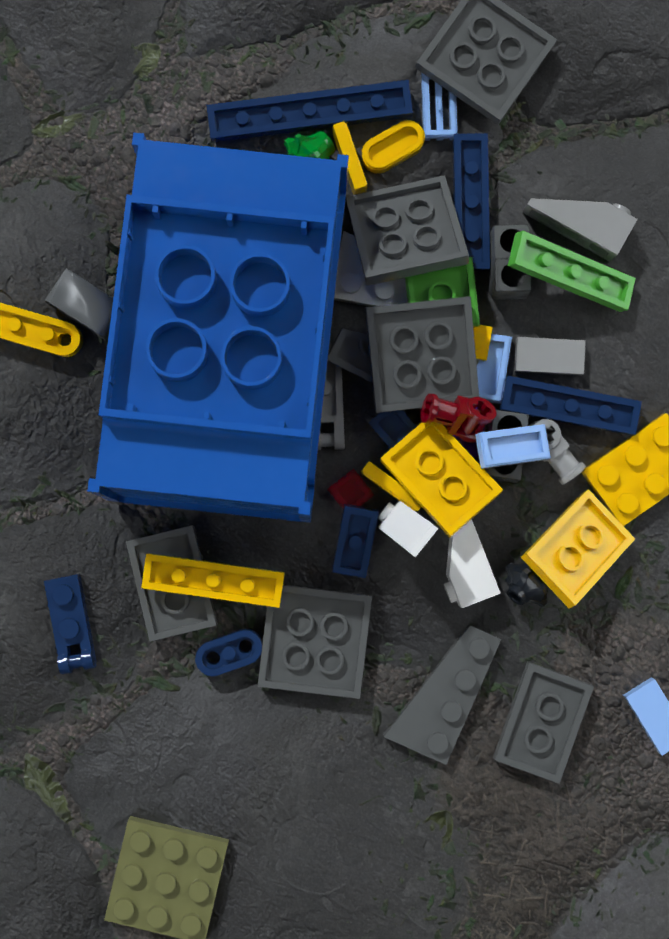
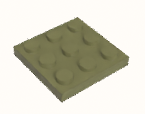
M130 816L104 921L180 939H206L229 839Z

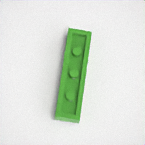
M522 230L515 233L508 267L618 312L629 310L636 278Z

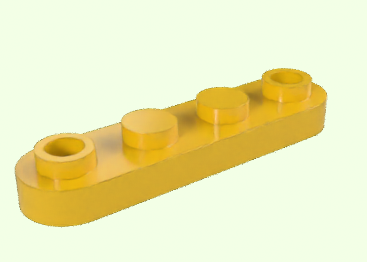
M0 303V339L62 357L73 356L81 349L83 336L81 331L73 324ZM69 334L71 336V343L63 346L61 339L64 335Z

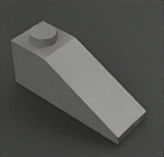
M531 198L522 212L609 262L618 255L638 220L631 216V211L628 208L617 203L612 205L608 202Z

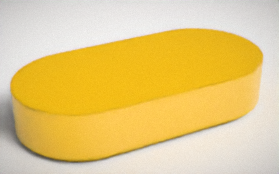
M405 120L369 139L362 149L363 165L370 172L384 173L418 154L425 140L423 128L415 121Z

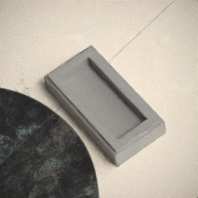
M517 337L514 372L582 376L584 375L586 340Z

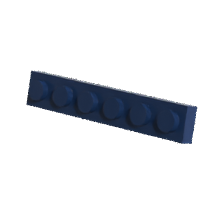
M409 80L206 105L212 142L331 128L334 124L343 121L347 125L411 118L413 115Z

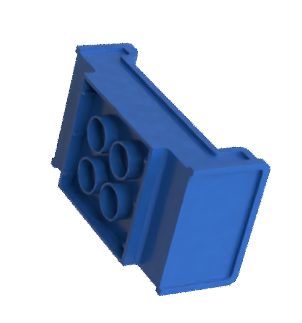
M133 132L132 146L137 158L132 195L127 194L98 414L102 418V432L96 478H89L87 491L108 501L311 523L317 453L347 191L349 155L338 154L337 160L160 142L146 140L144 133Z

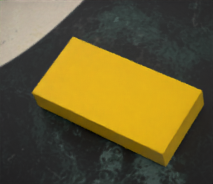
M343 121L334 124L333 138L338 152L341 155H349L347 178L353 195L367 192V181L347 123Z
M368 461L361 471L365 477L415 512L419 511L421 508L419 503L399 482Z

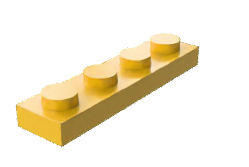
M147 553L141 588L280 608L285 572Z

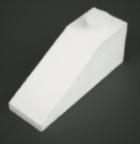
M398 501L395 506L389 502L378 515V519L381 521L378 528L414 557L418 555L438 530L435 525L401 501Z
M472 519L449 538L446 570L449 582L445 583L444 587L450 602L457 601L458 606L461 608L501 594Z

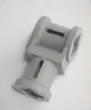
M549 419L534 421L528 426L545 424L548 432L547 439L551 458L543 461H548L560 476L559 482L562 485L569 482L586 468L583 462L579 463L569 451L568 447L570 446L562 437L558 424Z

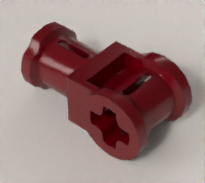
M429 393L422 405L421 421L426 424L434 422L446 425L447 434L458 436L469 443H475V434L483 432L485 425L495 419L497 412L492 403L482 397L467 398L458 395L455 401L452 402L440 399L436 394Z

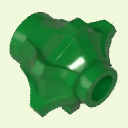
M318 131L310 136L297 134L294 136L295 138L288 137L284 140L288 155L330 159L335 153L332 140L322 131Z

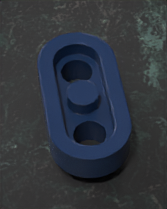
M250 629L238 630L207 641L196 653L195 662L197 668L207 676H218L249 665L260 657L263 642L261 637ZM243 640L250 641L252 650L249 652L242 651L240 642ZM212 651L217 652L220 656V661L217 663L210 662L208 660V653Z

